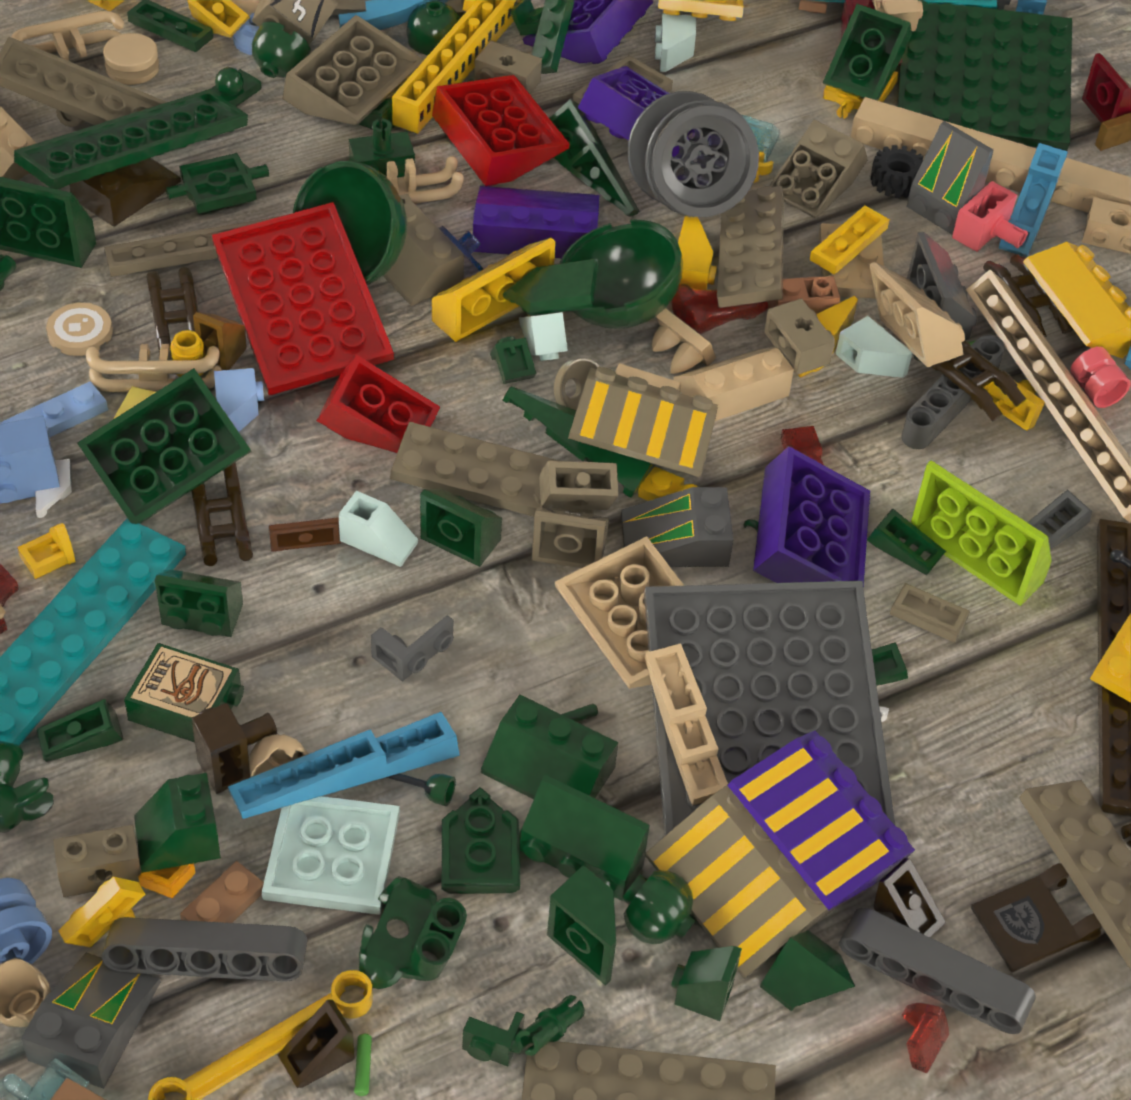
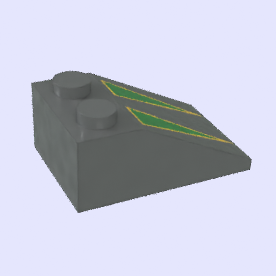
M943 121L912 182L907 207L953 235L959 210L984 188L994 150L948 122Z
M692 487L621 510L624 547L647 536L670 567H729L734 540L727 487Z
M86 952L41 1002L22 1035L21 1040L28 1061L104 1089L161 983L160 978L149 974L113 971L103 963L101 957Z

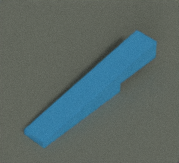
M439 712L375 738L371 729L228 786V789L242 819L460 756L457 735L443 713Z

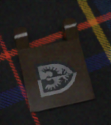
M1061 863L1053 865L1039 876L971 905L973 913L1011 973L1077 943L1092 941L1101 935L1100 929L1103 927L1094 913L1072 926L1050 893V891L1059 890L1067 885L1066 878L1069 877V874Z

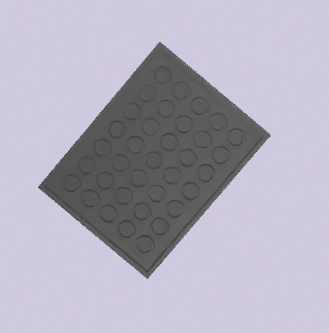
M862 581L645 587L644 602L649 652L681 643L707 707L705 716L718 746L717 757L728 784L794 739L816 731L830 743L832 751L845 766L855 773L857 781L870 796L880 803L882 811L895 825ZM652 686L664 835L666 836L703 803L693 806L691 804Z

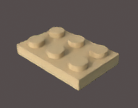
M820 223L819 244L842 224ZM882 235L877 237L835 275L821 267V277L834 276L841 297L855 296L856 298L876 299L869 264L876 262L884 266Z

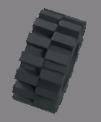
M892 145L891 150L888 146L884 147L883 151L879 150L874 157L870 175L872 186H877L879 193L884 190L885 196L890 197V194H895V198L900 199V195L903 194L904 198H909L912 182L923 162L924 156L921 153L916 155L917 151L913 148L911 151H907V146H902V149H898L897 145Z

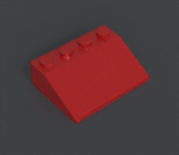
M515 75L437 86L432 117L485 186L512 182L569 149V142Z

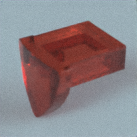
M912 1003L907 1005L902 1013V1017L915 1027L906 1045L912 1068L928 1073L949 1036L946 1014L941 1007L926 1003Z

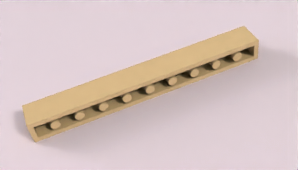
M865 97L854 116L850 137L865 145L881 150L887 146L891 150L892 145H897L898 149H902V146H907V151H911L913 148L917 151L916 155L921 153L925 157L943 120ZM948 122L994 150L986 182L990 183L993 181L1002 187L1021 192L1036 148ZM1066 158L1051 202L1089 213L1093 197L1131 206V177Z
M990 269L969 286L966 291L997 336L1004 342L1006 349L1040 398L1045 401V405L1123 518L1131 523L1130 456L1010 287Z

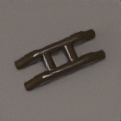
M1014 254L1010 258V263L1023 273V275L1011 277V273L1007 268L991 260L984 264L983 269L985 272L991 269L1007 283L1044 337H1047L1042 325L1041 316L1036 308L1048 305L1059 324L1062 334L1074 330L1023 261L1027 257ZM1034 285L1041 295L1026 298L1020 288Z
M182 267L178 271L181 285L179 288L162 290L159 274L156 271H150L147 274L159 355L161 344L171 345L168 325L187 322L188 329L195 332L193 315L199 312L192 273L187 267ZM184 300V310L165 311L164 302Z
M966 340L962 342L964 355L930 366L934 370L941 372L971 397L970 399L981 410H984L992 422L1002 416L1003 413L993 402L994 399L989 392L983 388L984 386L994 381V384L1000 388L1004 395L1009 397L1016 407L1027 400L1018 389L1017 383L1008 373L1001 371L974 350ZM913 354L914 359L917 360V361H920V360ZM969 363L982 372L971 380L959 371V369Z
M236 462L223 470L227 497L207 500L204 483L191 491L201 552L206 566H214L218 561L215 539L235 537L240 559L249 561L253 557ZM230 510L232 523L211 526L209 513Z

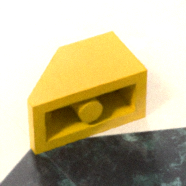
M187 0L192 17L201 24L212 28L214 34L231 38L250 18L246 12L231 0Z

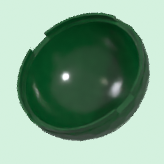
M337 161L318 168L307 178L297 195L293 213L334 202L367 285H370L383 277L392 268L403 249L407 234V217L404 204L391 181L372 166L356 161Z
M634 219L630 220L631 224L612 227L611 223L588 232L573 243L565 252L559 264L597 259L598 270L593 308L572 311L590 324L609 329L631 328L648 322L662 312L674 298L683 272V258L675 236L667 228L652 221Z

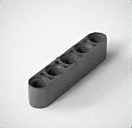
M994 335L979 337L971 347L999 368L1005 350L1004 342ZM971 363L959 369L970 380L982 373ZM942 375L907 412L901 435L903 443L912 449H924L929 446L972 400L970 399L971 397L946 376Z
M868 908L856 909L839 941L841 950L852 959L1007 1034H1019L1022 1031L1036 999L1034 990L1022 981Z
M123 917L114 920L110 926L102 953V960L109 969L123 973L292 981L302 974L308 940L302 930L291 926Z

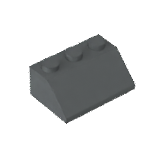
M918 232L907 279L919 289H923L928 298L935 300L943 312L946 311L955 323H959L964 331L965 340H969L972 328L977 323L976 310L971 308L966 287L961 285L958 278V268L952 263L945 249L926 233Z

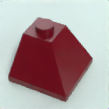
M1097 53L1092 62L1082 101L1102 123L1131 113V86L1101 53Z

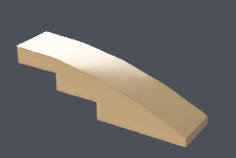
M680 643L645 653V660L666 733L693 806L705 802L713 794L726 786L728 782L717 757L718 746L705 716L707 707Z

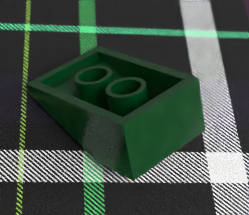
M857 4L823 80V84L863 99L867 97L878 101L901 61L912 36L911 23Z

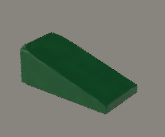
M106 699L36 729L43 759L46 762L109 746L124 740L116 711Z

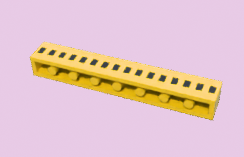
M476 0L392 96V125L419 134L432 118L437 86L462 83L475 68L476 57L490 41L497 42L513 23L511 9L520 0Z

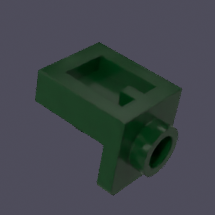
M520 0L511 9V15L521 36L537 34L543 8L534 9L531 0Z
M509 336L496 342L497 344L494 345L490 356L492 360L497 361L503 384L535 377L537 373L526 337L515 339L514 336Z

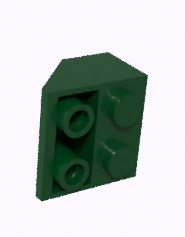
M172 569L156 575L155 587L162 625L174 629L204 632L211 636L232 637L243 606L241 582Z

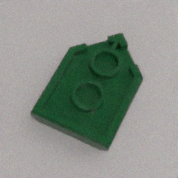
M591 259L536 267L502 295L509 302L519 305L530 316L593 308L598 260Z
M481 787L469 795V799L457 810H452L442 819L441 890L449 894L514 893L520 890L519 819L510 811L503 810L491 800V796Z

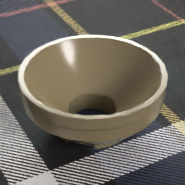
M579 358L570 360L561 366L554 381L556 403L577 411L590 367L597 369L600 367L598 363L591 359ZM569 379H572L576 384V392L571 398L565 392V385Z

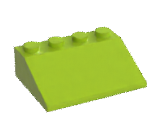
M932 460L927 463L911 523L946 551L944 554L946 557L1021 606L1044 583L1052 562L1048 536Z

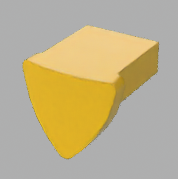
M63 523L52 526L49 529V533L17 547L20 558L35 579L62 566L71 565L76 562L72 544Z

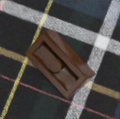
M339 517L269 525L271 552L341 544Z

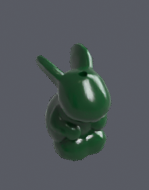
M0 741V832L2 833L9 832L19 825L21 821H33L44 816L54 804L53 794L46 792L49 787L48 778L33 779L16 788L13 787L20 772V763L24 752L18 744Z

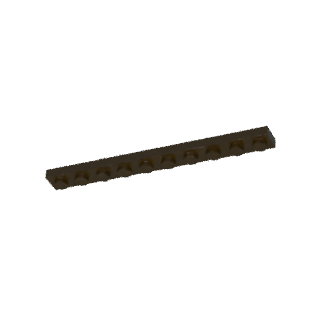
M1100 519L1097 525L1098 664L1131 613V569L1120 562L1115 563L1110 559V552L1114 549H1119L1123 552L1124 557L1131 561V523ZM1098 684L1099 806L1104 813L1131 817V703Z

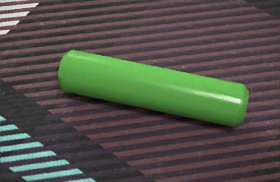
M366 1033L360 1034L357 1037L354 1093L358 1096H366L369 1093L372 1037Z

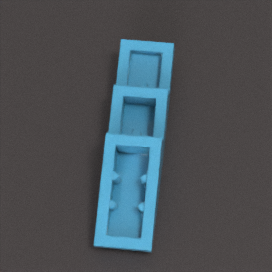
M449 0L365 1L366 12L338 14L339 28L357 15L377 29L384 30L407 22L412 11L422 4L430 1L445 3Z

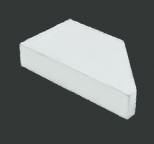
M70 459L55 460L60 487L35 491L37 518L44 517L52 505L59 499L63 501L72 493Z

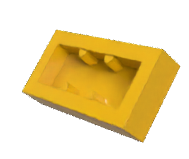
M1022 380L1017 383L1018 389L1027 399L1018 407L1012 403L1007 395H1004L1000 388L994 384V381L984 386L983 388L989 392L994 399L993 402L1004 416L1026 431L1035 426L1045 401L1035 395L1036 391L1029 380Z

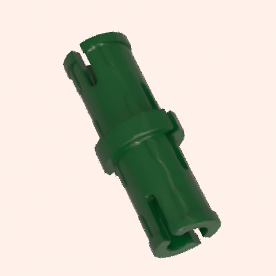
M569 995L555 1007L542 1010L535 1019V1022L517 1034L516 1041L519 1049L522 1051L530 1043H533L525 1051L526 1055L532 1056L537 1054L549 1042L560 1040L564 1033H566L567 1028L584 1016L585 1008L582 1001L579 1000L572 1007H569L577 998L576 996Z

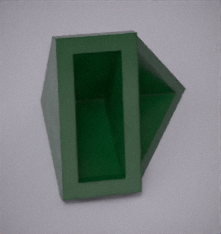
M808 930L789 938L761 982L760 987L790 1011H793L797 1006L855 987V984L841 954Z

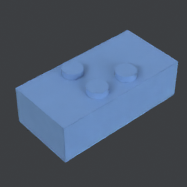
M44 416L0 424V504L35 497V491L60 487L55 457Z

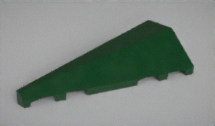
M570 99L549 118L570 144L569 149L553 158L586 185L601 194L603 198L618 207L625 215L629 217L637 215L640 211L591 121L585 117L583 111L578 109L579 104Z
M513 386L508 389L502 400L524 410L523 417L527 420L533 421L536 418L547 427L545 433L582 462L616 463L617 481L625 486L623 493L630 498L638 491L645 477L656 465L568 439L576 414L574 409Z

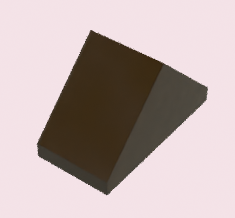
M326 1000L278 1054L297 1088H303L355 1059L353 1032L333 1000Z

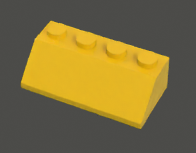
M549 238L531 243L518 251L512 252L502 260L487 266L473 276L465 278L453 287L438 293L432 298V322L457 342L519 307L516 303L506 300L502 294L536 267L554 265L556 241Z
M1064 242L1027 257L1023 261L1083 343L1090 348L1103 347L1110 355L1123 359L1128 354L1131 345V307L1125 302L1127 299L1125 293L1109 281L1111 278L1110 274L1103 267L1095 263L1093 260L1095 257L1094 253L1085 245L1076 246L1069 242Z

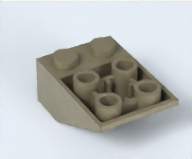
M814 119L769 186H782L785 203L817 218L852 185L868 161L865 146L863 143Z

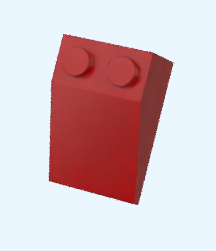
M356 354L340 374L316 421L346 439L398 453L408 423L413 422L431 427L440 406Z

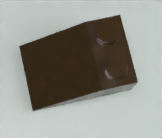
M148 158L139 163L130 164L112 172H106L91 177L88 180L70 184L69 186L70 192L73 193L84 208L115 227L164 194L166 187L180 183L181 177L152 158Z

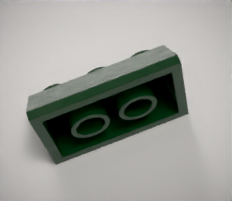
M519 694L500 721L481 767V773L534 799L545 774L596 798L616 767L619 742Z
M545 774L521 829L520 851L524 852L528 858L535 862H544L558 869L567 878H570L584 865L594 874L602 875L613 889L614 897L623 901V896L644 866L650 825Z

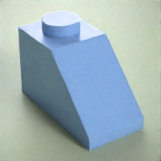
M254 368L214 371L216 400L238 432H240L259 415L257 401H264L262 381H255Z

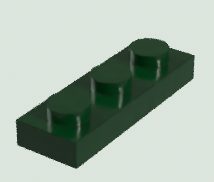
M142 0L127 12L128 22L194 52L200 50L213 39L212 28L150 0Z
M545 0L531 54L542 58L541 74L557 73L575 0Z

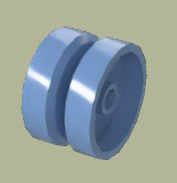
M0 879V964L13 958H18L32 964L47 949L52 939V928L44 914L36 908V901L27 885L20 879Z

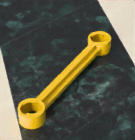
M348 970L340 973L333 980L331 993L188 1078L182 1080L177 1077H166L157 1081L149 1091L148 1100H164L166 1098L164 1094L169 1092L183 1094L185 1096L184 1100H200L279 1053L326 1000H333L345 1018L354 1019L365 1015L370 1010L373 1002L372 983L369 977L357 970ZM355 985L364 989V999L357 1003H345L340 1000L347 986Z

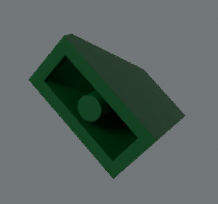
M728 946L691 951L686 966L678 964L672 980L671 987L677 989L674 1005L721 1021L734 985L742 948Z

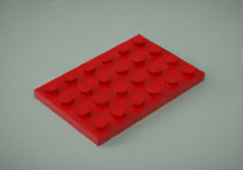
M334 202L212 235L214 248L240 319L245 326L247 338L269 396L339 376L356 354L373 365L394 360L393 349Z

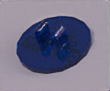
M441 225L439 227L440 231L464 254V257L479 272L482 271L483 267L471 255L481 245L477 238L467 231L457 240Z

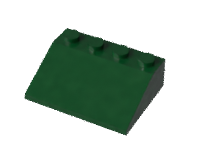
M0 177V250L82 268L96 245L93 220L73 193Z
M195 368L77 442L131 524H141L252 452Z

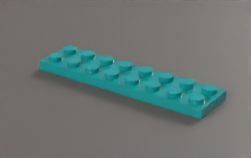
M128 518L118 527L0 657V741L18 745L23 742L156 590V575L171 569L173 570L186 556L185 545L139 523L131 524Z

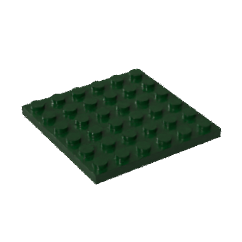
M918 0L922 2L923 16L918 20L916 31H912V36L902 56L899 68L897 107L1026 146L1038 147V144L1041 143L1068 151L1071 125L1072 18L950 3H926L923 0Z

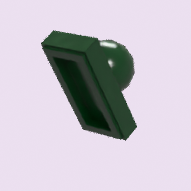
M232 67L221 69L216 74V85L210 88V90L234 106H238L262 89L260 80L241 69L237 70Z

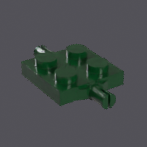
M238 153L181 165L179 170L183 184L166 187V194L169 200L187 196L192 200L198 214L257 200L252 180L269 177V170L266 164L251 168L247 167L241 161Z

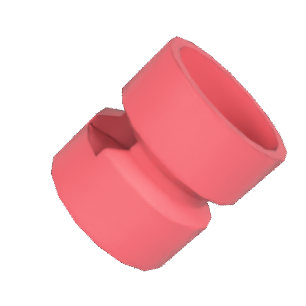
M1094 347L1083 352L1075 359L1070 369L1071 375L1076 382L1085 390L1086 395L1098 408L1109 407L1117 403L1126 395L1131 386L1129 378L1121 368L1116 366L1114 359L1103 347Z

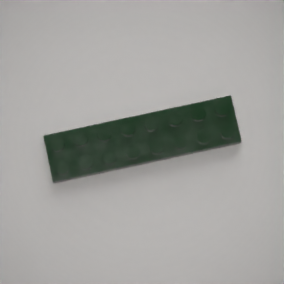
M208 89L14 150V162L49 188L61 189L67 185L88 180L91 177L112 172L118 168L136 164L142 160L160 156L166 152L184 148L190 144L208 140L211 137L247 126L248 114Z

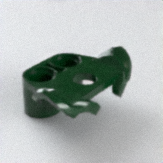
M398 876L378 897L379 901L387 905L374 933V927L366 924L362 934L359 952V971L369 977L372 988L375 989L390 987L396 984L402 977L420 981H431L439 977L452 955L467 918L466 909L458 900L442 898L437 901V894L433 890L405 877ZM437 918L448 920L452 927L443 926ZM395 919L403 921L408 927V935L404 938L391 936L387 931V923ZM428 951L433 953L438 961L427 959L422 952Z

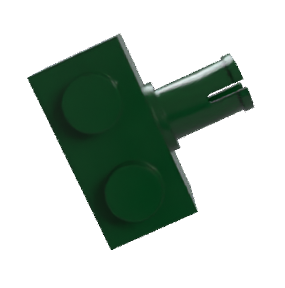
M379 119L373 121V136L349 139V161L370 165L386 177L387 162L395 161L398 169L397 178L405 176L406 159L413 158L415 163V153L408 131L391 133L392 124L387 119H381L382 129H379Z

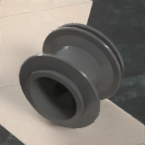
M677 91L653 101L637 118L629 137L628 162L635 182L652 199L661 202L671 211L683 216L711 217L733 208L748 193L756 178L759 166V150L757 140L750 125L734 108L715 101L702 93ZM693 129L695 136L693 139L688 140L687 134ZM678 145L680 148L679 153L672 157V150ZM680 167H684V174L676 176L677 170Z

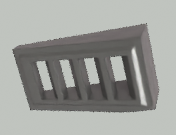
M1067 489L1027 523L1048 536L1051 550L1087 525L1091 520L1092 510ZM1066 511L1072 519L1069 520L1061 512ZM1056 517L1064 526L1060 527L1052 518ZM1046 523L1055 533L1052 535L1042 525Z

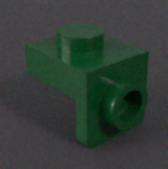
M516 1012L508 1031L469 1016L463 1029L462 1049L477 1060H491L508 1067L513 1054L520 1055L522 1053L517 1045L516 1037L524 1029L525 1014Z

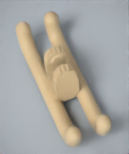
M97 11L24 27L14 32L11 38L22 42L29 38L52 34L53 41L31 46L48 53L58 52L60 58L68 61V49L75 48L80 58L86 57L85 45L109 41L113 37L121 35L120 32L110 29L80 34L78 31L79 27L108 22L113 24L117 30H121L125 23L120 15L115 12Z
M454 156L446 159V165L441 171L416 175L413 158L406 159L405 176L398 178V169L395 161L387 162V178L395 186L399 195L409 194L414 204L451 198L459 192L463 185L464 177L461 172H456L458 160ZM452 178L451 183L446 187L416 191V187L440 184Z
M148 344L140 345L139 361L102 360L99 357V350L93 346L89 347L86 351V361L91 367L89 370L90 381L97 389L104 392H129L132 386L157 392L176 380L169 379V374H185L195 368L197 373H204L209 370L208 375L203 377L202 380L208 389H211L215 386L214 371H222L221 367L216 365L220 351L215 346L209 347L206 356L200 360H170L169 344H161L158 361H149L151 351ZM102 373L139 374V379H106L102 376Z

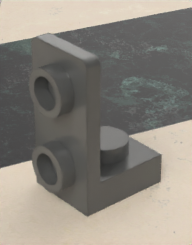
M448 615L445 616L408 647L397 635L392 636L380 627L371 635L372 658L403 682L412 673L420 672L425 667L427 661L435 654L444 652L451 645L454 638V620Z

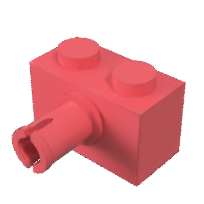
M991 181L959 210L952 238L976 252L996 236L1018 249L1026 240L1028 231L1008 222L1011 219L1017 194Z

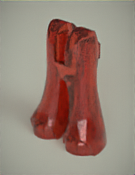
M686 284L679 285L674 298L671 300L673 314L700 335L733 320L756 318V316L762 314L768 308L767 301L719 308L717 299L718 289H695Z

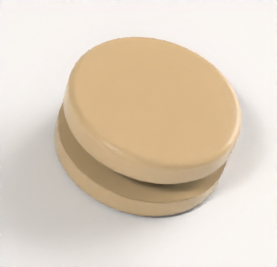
M137 33L121 34L110 39L104 46L103 55L106 73L115 81L127 85L141 84L151 80L159 71L157 45L148 36Z

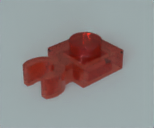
M814 426L782 429L780 439L784 450L789 446L824 465L821 460L823 450Z

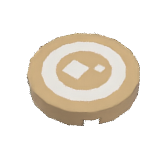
M77 302L65 305L54 311L48 318L46 332L49 343L54 349L55 347L61 349V353L70 356H84L89 347L93 346L100 350V346L105 342L107 345L111 340L113 327L109 314L102 307L92 303Z

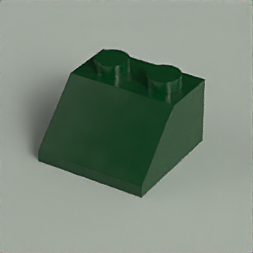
M424 489L420 493V539L480 567L501 541L502 517L496 515L491 510L483 509L466 501L463 497L453 495L443 489Z
M207 773L168 779L134 815L142 873L221 858Z
M583 865L550 895L547 936L605 986L611 981L616 948L614 891L602 875L594 874Z

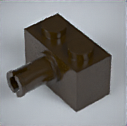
M227 703L215 708H207L200 714L191 717L197 761L203 772L207 773L208 781L216 794L227 790L228 786L250 778L248 746L261 741L264 737L278 734L270 713L267 712L263 716L240 725Z

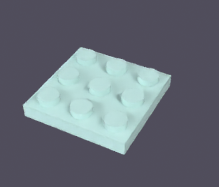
M320 796L281 808L263 884L262 899L380 915L383 902L379 901L378 897L386 888L400 816V806Z

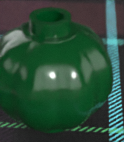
M654 871L648 879L640 874L622 898L628 904L624 912L627 928L632 935L644 943L662 944L675 935L682 940L696 921L690 916L693 906L692 891L688 883L674 872Z

